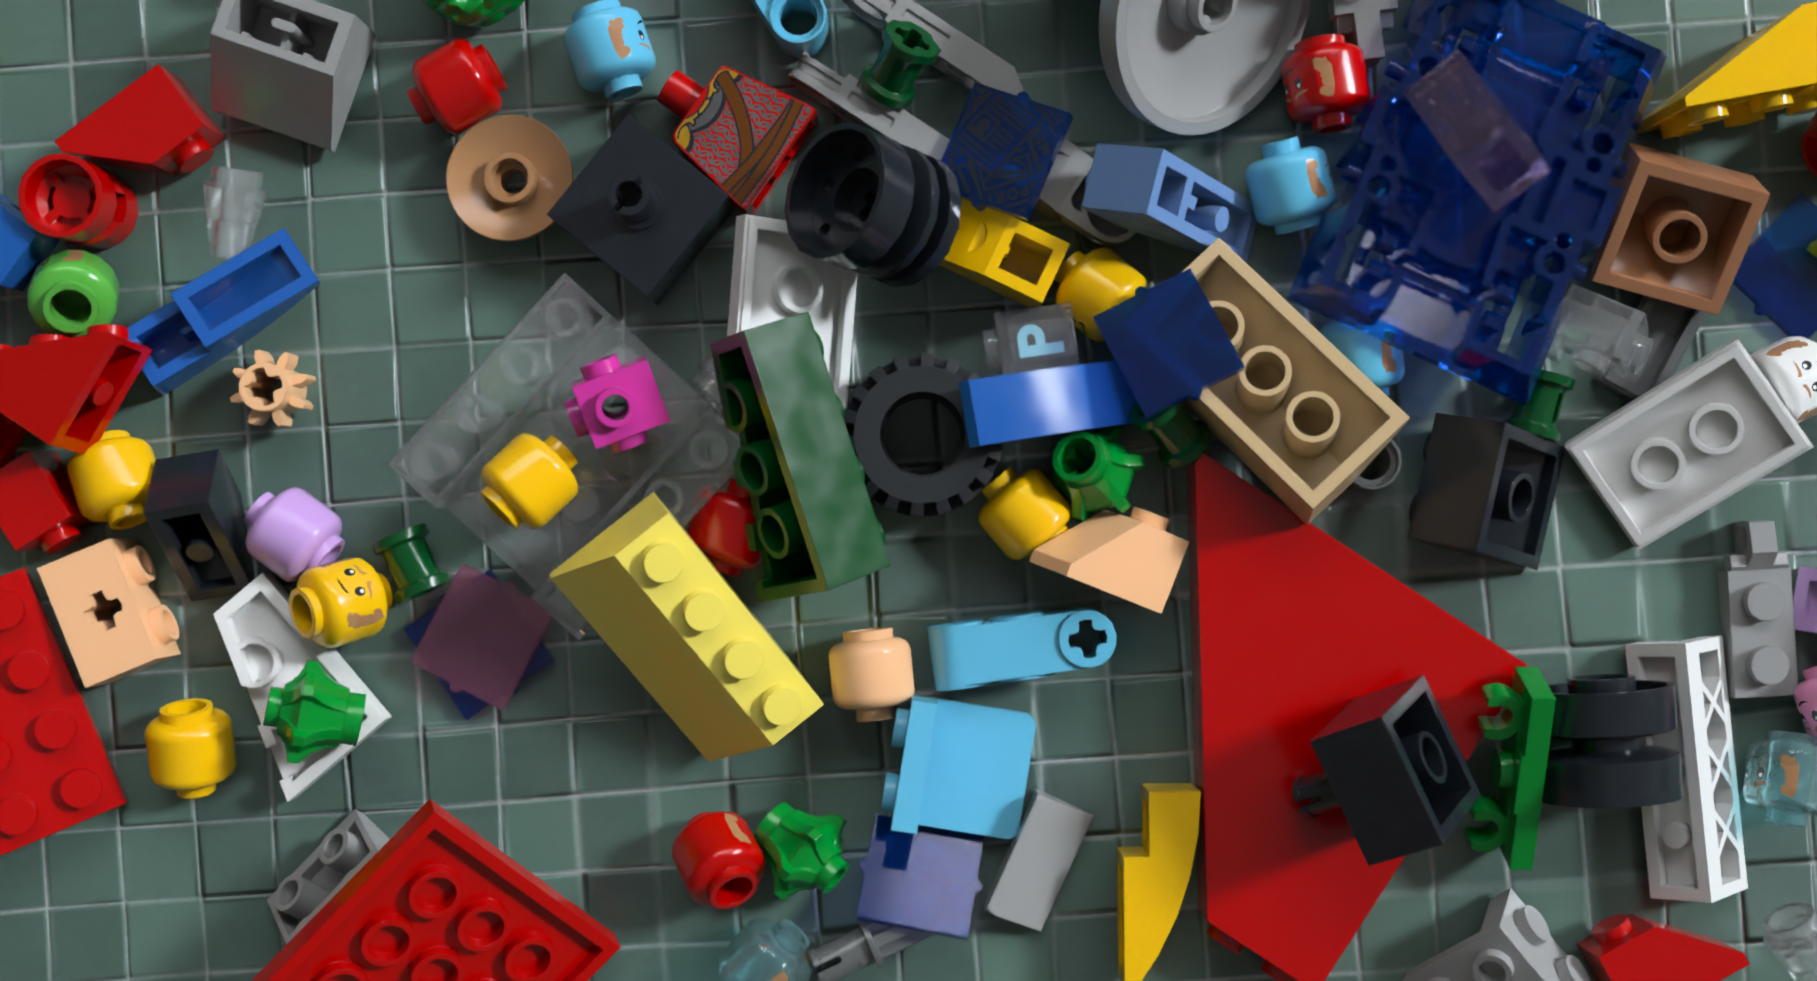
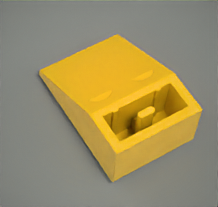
M1817 2L1802 4L1746 37L1635 124L1637 134L1661 129L1662 139H1671L1703 130L1702 124L1722 119L1724 127L1730 128L1765 119V113L1784 108L1786 109L1787 116H1797L1817 111Z

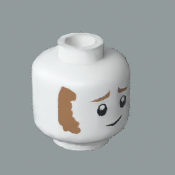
M1790 336L1750 354L1797 423L1817 415L1816 342L1802 336Z

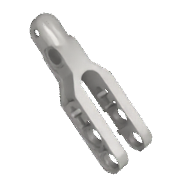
M841 0L855 15L882 33L886 24L892 20L908 21L922 27L931 34L939 47L938 54L931 63L932 66L979 97L985 96L989 91H993L985 101L1001 110L991 102L992 99L1027 126L1024 128L1005 113L1006 118L1023 130V132L1020 133L1008 123L1009 133L1015 137V140L1008 136L1007 140L1011 144H1005L1007 148L1001 150L1003 153L991 154L997 159L996 161L987 154H981L993 164L992 166L977 154L969 153L990 171L993 172L1039 122L1006 97H1012L1032 113L1014 66L913 0ZM806 51L799 58L797 67L793 68L787 76L802 92L847 122H853L898 141L900 144L943 161L949 169L950 160L947 153L953 151V154L961 152L956 147L949 150L952 146L951 140L904 109L898 114L888 106L874 100L861 89L860 80L851 74L843 78L824 64L811 58ZM977 87L984 88L987 90L984 91V94H979V92H977ZM997 94L999 97H1001L1004 101H1006L1009 105H1011L1014 109L1021 113L1025 118H1027L1031 123L1028 124L1019 115H1017L1014 111H1012L1009 107H1007L1004 103L997 99L995 95ZM1044 124L1039 125L1037 128H1040L1041 131L1031 140L1034 150L1040 157L1037 160L1038 165L1045 162L1044 167L1040 168V176H1038L1028 139H1026L1019 147H1025L1026 150L1013 153L1008 159L1029 153L1034 176L1003 185V187L1007 190L1016 188L1019 192L1018 197L1023 200L1030 198L1027 203L1044 214L1064 222L1095 243L1102 246H1117L1127 242L1136 233L1135 231L1117 226L1081 207L1085 194V180L1092 167L1093 158L1056 133L1057 137L1055 138L1050 129ZM1041 134H1044L1046 140L1038 145H1035L1033 140L1035 139L1036 142H1038L1037 137L1043 139ZM1049 142L1047 150L1051 149V151L1043 156L1042 152L1045 147L1040 150L1038 147ZM964 153L953 157L954 167L969 162L968 156ZM1027 156L1019 158L1018 160L1022 161L1028 168L1024 176L1030 175L1031 171ZM973 161L978 182L982 183L978 169L981 167ZM1009 161L1004 163L1000 169H1007V171L1010 170L1011 172V170H1024L1025 167L1018 162ZM967 166L961 167L960 170L966 183H975ZM955 169L954 175L957 178L958 184H964L957 169ZM982 170L981 172L985 181L989 173H987L985 170ZM999 171L1002 175L1007 177H1017L1022 174L1018 173L1017 175H1007ZM990 176L985 183L997 182L998 184H1002L1012 180L997 177L989 182V180L993 177ZM1037 181L1036 184H1032L1035 186L1034 189L1029 187L1030 182ZM1024 184H1027L1029 195L1023 197L1020 195V190L1025 188Z

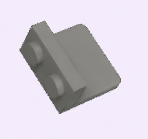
M1511 888L1490 899L1480 932L1408 970L1403 981H1591L1583 964L1575 956L1566 955L1551 937L1547 923L1539 911L1531 905H1525Z

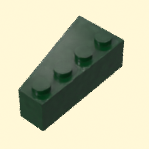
M809 311L743 330L711 343V353L725 426L730 431L738 433L741 445L737 451L736 461L732 462L737 487L746 488L750 493L755 516L754 522L745 524V531L749 550L761 551L765 577L755 580L759 602L829 591L891 566L885 547V534L881 524L875 517L865 486L864 469L855 455L844 422V408L841 400L835 394L824 360L823 343L818 333L814 330Z

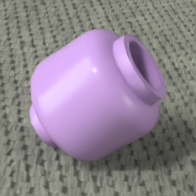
M289 488L277 496L271 492L264 493L253 503L244 518V522L250 526L245 540L248 553L287 582L298 581L300 575L311 567L336 561L345 546V540L340 537L342 531L341 518L301 488Z

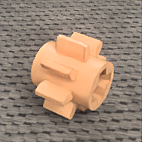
M255 350L254 359L256 364L247 369H233L232 372L236 377L240 378L239 392L230 397V400L233 403L246 404L252 408L248 417V423L263 426L272 413L273 420L278 427L290 428L292 427L291 413H294L299 408L305 410L313 409L314 406L310 401L306 400L307 386L313 384L316 381V377L294 371L298 364L299 356L284 352L275 365L274 359L269 352ZM273 378L280 379L282 381V388L273 392L274 400L266 399L265 391L274 386Z

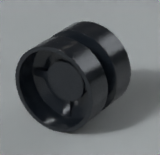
M1592 674L1567 678V683L1548 685L1556 698L1551 738L1572 740V747L1549 751L1542 797L1543 803L1575 808H1629L1666 804L1678 801L1684 797L1680 752L1660 746L1641 745L1640 738L1663 734L1678 728L1674 683L1658 680H1636V676L1632 674Z

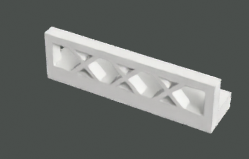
M1701 636L1682 641L1625 644L1628 674L1635 675L1636 680L1672 682L1675 684L1678 728L1659 735L1640 737L1641 745L1660 746L1680 752L1684 797L1678 801L1641 807L1650 898L1713 903L1748 889L1723 636Z

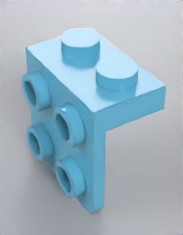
M914 694L909 710L897 708L891 747L903 748L899 774L886 773L880 810L892 812L891 830L917 835L918 825L1001 839L1015 837L1020 828L1036 728L1034 718L1027 712Z

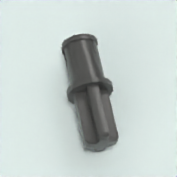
M916 900L866 924L863 918L858 921L859 928L821 946L810 948L807 951L814 968L836 957H840L839 961L817 971L820 981H838L874 963L877 964L878 968L885 966L882 959L933 936L936 932L935 924L927 906L923 901Z

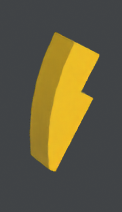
M1141 783L1142 846L1117 847L1118 975L1121 981H1142L1158 957L1178 916L1191 876L1199 834L1201 791L1192 783Z

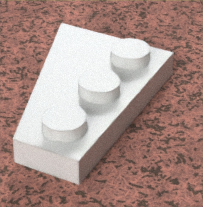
M263 572L213 615L240 684L248 689L261 725L257 727L265 747H271L283 778L279 781L287 802H290L307 790L392 716L335 648L320 647L311 639L304 638L298 633L290 616V595L271 572ZM307 659L315 660L320 663L329 677L337 683L350 688V692L366 694L359 738L356 746L339 744V747L323 748L313 752L299 763L287 762L286 748L282 739L276 733V727L263 725L270 687L284 688L285 683L299 675Z

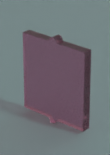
M462 563L410 662L449 682L450 689L453 692L457 693L464 690L503 711L511 700L557 611L519 592L514 581L502 583L478 569Z

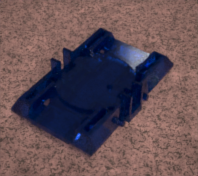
M1412 0L1402 27L1412 31L1400 61L1398 62L1391 58L1385 68L1383 75L1392 79L1389 87L1383 84L1372 96L1367 108L1356 116L1355 121L1363 124L1357 139L1343 153L1336 164V167L1343 169L1340 178L1348 181V184L1337 210L1321 218L1286 300L1349 328L1367 333L1392 347L1525 405L1530 400L1560 325L1563 294L1569 279L1580 283L1587 273L1588 267L1577 263V260L1602 244L1623 192L1622 189L1608 184L1611 176L1621 180L1629 168V163L1618 157L1629 130H1638L1668 53L1606 26L1605 22L1555 0ZM1447 5H1451L1454 9L1437 50H1431L1430 47L1442 21L1439 14ZM1463 29L1478 35L1476 39L1464 35L1455 49L1456 42ZM1608 75L1616 78L1599 122L1585 130L1593 112L1596 99L1602 91ZM1575 80L1583 81V86L1578 85L1571 97L1567 99ZM1357 223L1362 226L1340 281L1336 280L1334 276L1347 247L1344 238L1355 228ZM1370 250L1385 255L1383 263L1370 259L1363 270L1364 262ZM1517 295L1527 298L1504 354L1497 350ZM1487 300L1493 303L1492 310H1486L1482 315L1485 307L1482 306L1484 301Z

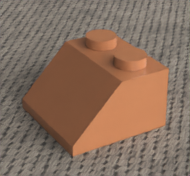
M1628 142L1604 203L1590 278L1597 283L1719 316L1770 197V193L1753 175Z

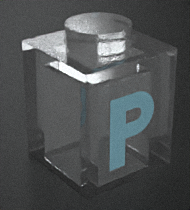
M1071 302L997 312L993 314L991 319L992 329L982 331L987 369L998 367L999 375L1079 365Z

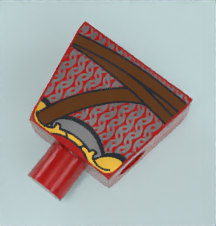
M722 66L717 70L706 88L680 70H677L668 78L657 98V102L683 119L671 138L676 148L697 170L730 195L735 207L743 215H755L819 124L816 109L809 104L727 66Z

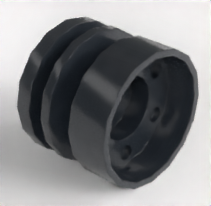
M848 122L833 125L811 141L799 157L787 185L784 212L788 234L799 251L845 270L850 269L886 285L900 287L914 285L933 273L949 253L959 228L962 199L957 178L945 162L900 144L898 141L871 129Z

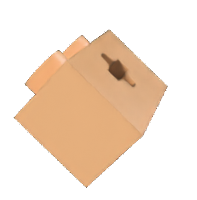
M109 538L37 568L85 688L113 683L181 655L176 642L180 634L177 621L171 610L166 605H161L152 583L156 578L154 564L147 551L142 546L137 545L135 538ZM119 600L122 610L114 614L113 619L110 609L116 607L119 604Z

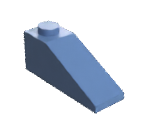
M1097 143L1092 167L1085 180L1082 208L1117 226L1198 254L1203 253L1216 239L1220 238L1247 263L1257 225L1249 199L1165 149Z

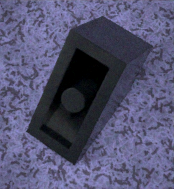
M219 449L156 459L143 514L190 600L198 601L239 593L255 577L252 558L247 551L245 543L247 527L244 522L245 514L242 496Z

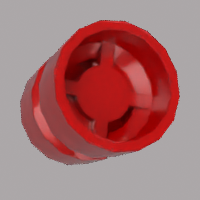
M66 153L46 155L35 161L22 176L18 189L19 208L27 223L42 234L91 250L110 249L123 242L133 231L138 217L137 197L129 183L116 173Z

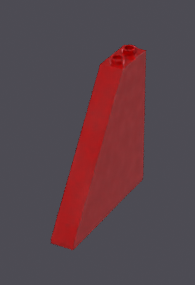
M1203 453L1197 460L1186 465L1195 786L1201 791L1199 834L1196 845L1198 910L1211 923L1206 932L1210 937L1235 954L1239 955L1244 946L1264 958L1265 960L1260 969L1274 980L1325 981L1405 856L1368 866L1341 808L1319 814V816L1311 819L1304 817L1300 813L1298 808L1301 805L1311 803V800L1307 798L1295 803L1292 792L1294 779L1301 776L1307 777L1323 771L1310 740L1354 698L1424 674L1465 762H1467L1484 736L1478 725V716H1497L1503 707L1487 706L1481 694L1482 686L1490 683H1501L1512 689L1514 668L1529 667V665L1311 523L1306 525L1293 511Z

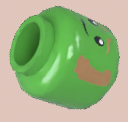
M67 249L50 254L38 264L27 290V307L34 322L47 334L65 335L70 338L86 335V329L89 326L111 324L119 303V282L113 269L101 257L85 250Z

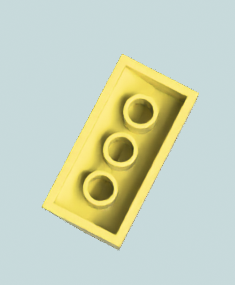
M654 492L549 574L552 581L708 762L773 746L824 705L806 678Z

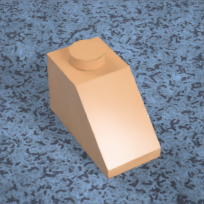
M1133 507L1130 517L1103 510L1034 549L1029 562L1162 614L1189 541L1166 532L1170 520L1144 509Z

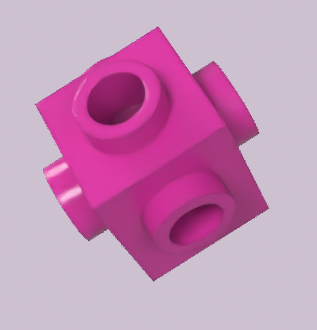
M612 354L579 367L583 378L572 382V390L575 397L564 401L577 437L580 438L590 434L596 449L610 445L612 453L622 452L647 442L649 437L646 430L671 421L645 355L620 364L617 354ZM611 395H620L626 399L623 409L617 412L607 411L602 404Z

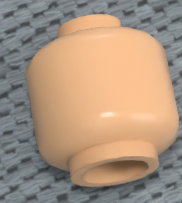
M893 627L842 632L843 642L832 646L828 655L834 703L842 709L856 710L857 722L881 721L895 718L894 706L908 702L912 699L915 692L909 643L900 637H893Z

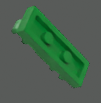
M1515 667L1512 689L1501 683H1490L1482 686L1481 694L1487 706L1505 707V710L1497 716H1478V725L1484 737L1492 740H1502L1501 749L1493 750L1490 763L1492 782L1495 788H1499L1498 802L1485 796H1480L1470 809L1473 819L1478 821L1490 820V823L1482 828H1465L1464 835L1470 849L1474 851L1489 852L1500 847L1510 870H1533L1556 698L1538 667Z

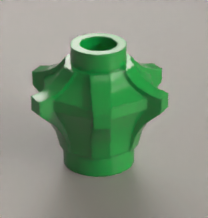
M1118 427L1104 428L1095 434L1087 432L1070 433L1062 438L1054 449L1052 460L1055 472L1048 478L1072 503L1071 517L1075 520L1084 522L1091 512L1116 507L1124 513L1131 507V504L1126 499V495L1135 473L1146 469L1145 458L1142 455L1129 454L1119 443L1121 430Z
M307 659L299 675L285 683L284 688L270 687L263 725L276 727V733L280 736L286 748L287 762L299 763L311 753L323 748L339 747V744L356 746L364 714L366 694L350 692V688L337 683L329 677L318 661Z
M787 802L778 804L766 815L753 836L759 847L763 850V856L771 867L774 877V894L786 901L791 895L799 891L814 890L815 888L819 889L823 894H827L841 881L849 868V863L842 858L843 850L841 843L844 839L841 837L847 823L845 818L840 814L826 816L811 815L800 809L795 810Z

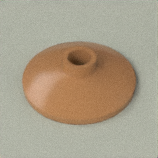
M513 114L488 118L469 129L455 145L446 171V186L449 200L460 219L480 235L503 242L527 240L549 229L555 221L546 214L574 181L572 161L560 138L543 123L530 117ZM515 173L524 174L526 179L524 188L518 193H508L506 190L508 178Z

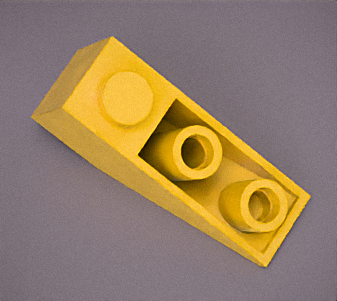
M961 197L959 228L949 253L939 265L1038 311L1070 243L1013 216Z

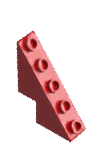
M116 324L89 326L86 329V335L70 338L59 334H38L28 338V345L11 347L0 344V469L9 463L27 431L51 446L85 454L88 448L101 439L153 350L146 345L129 340V329Z

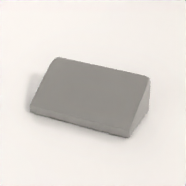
M1035 788L1020 821L1019 831L1012 838L983 902L984 911L1041 931L1091 823L1093 814Z

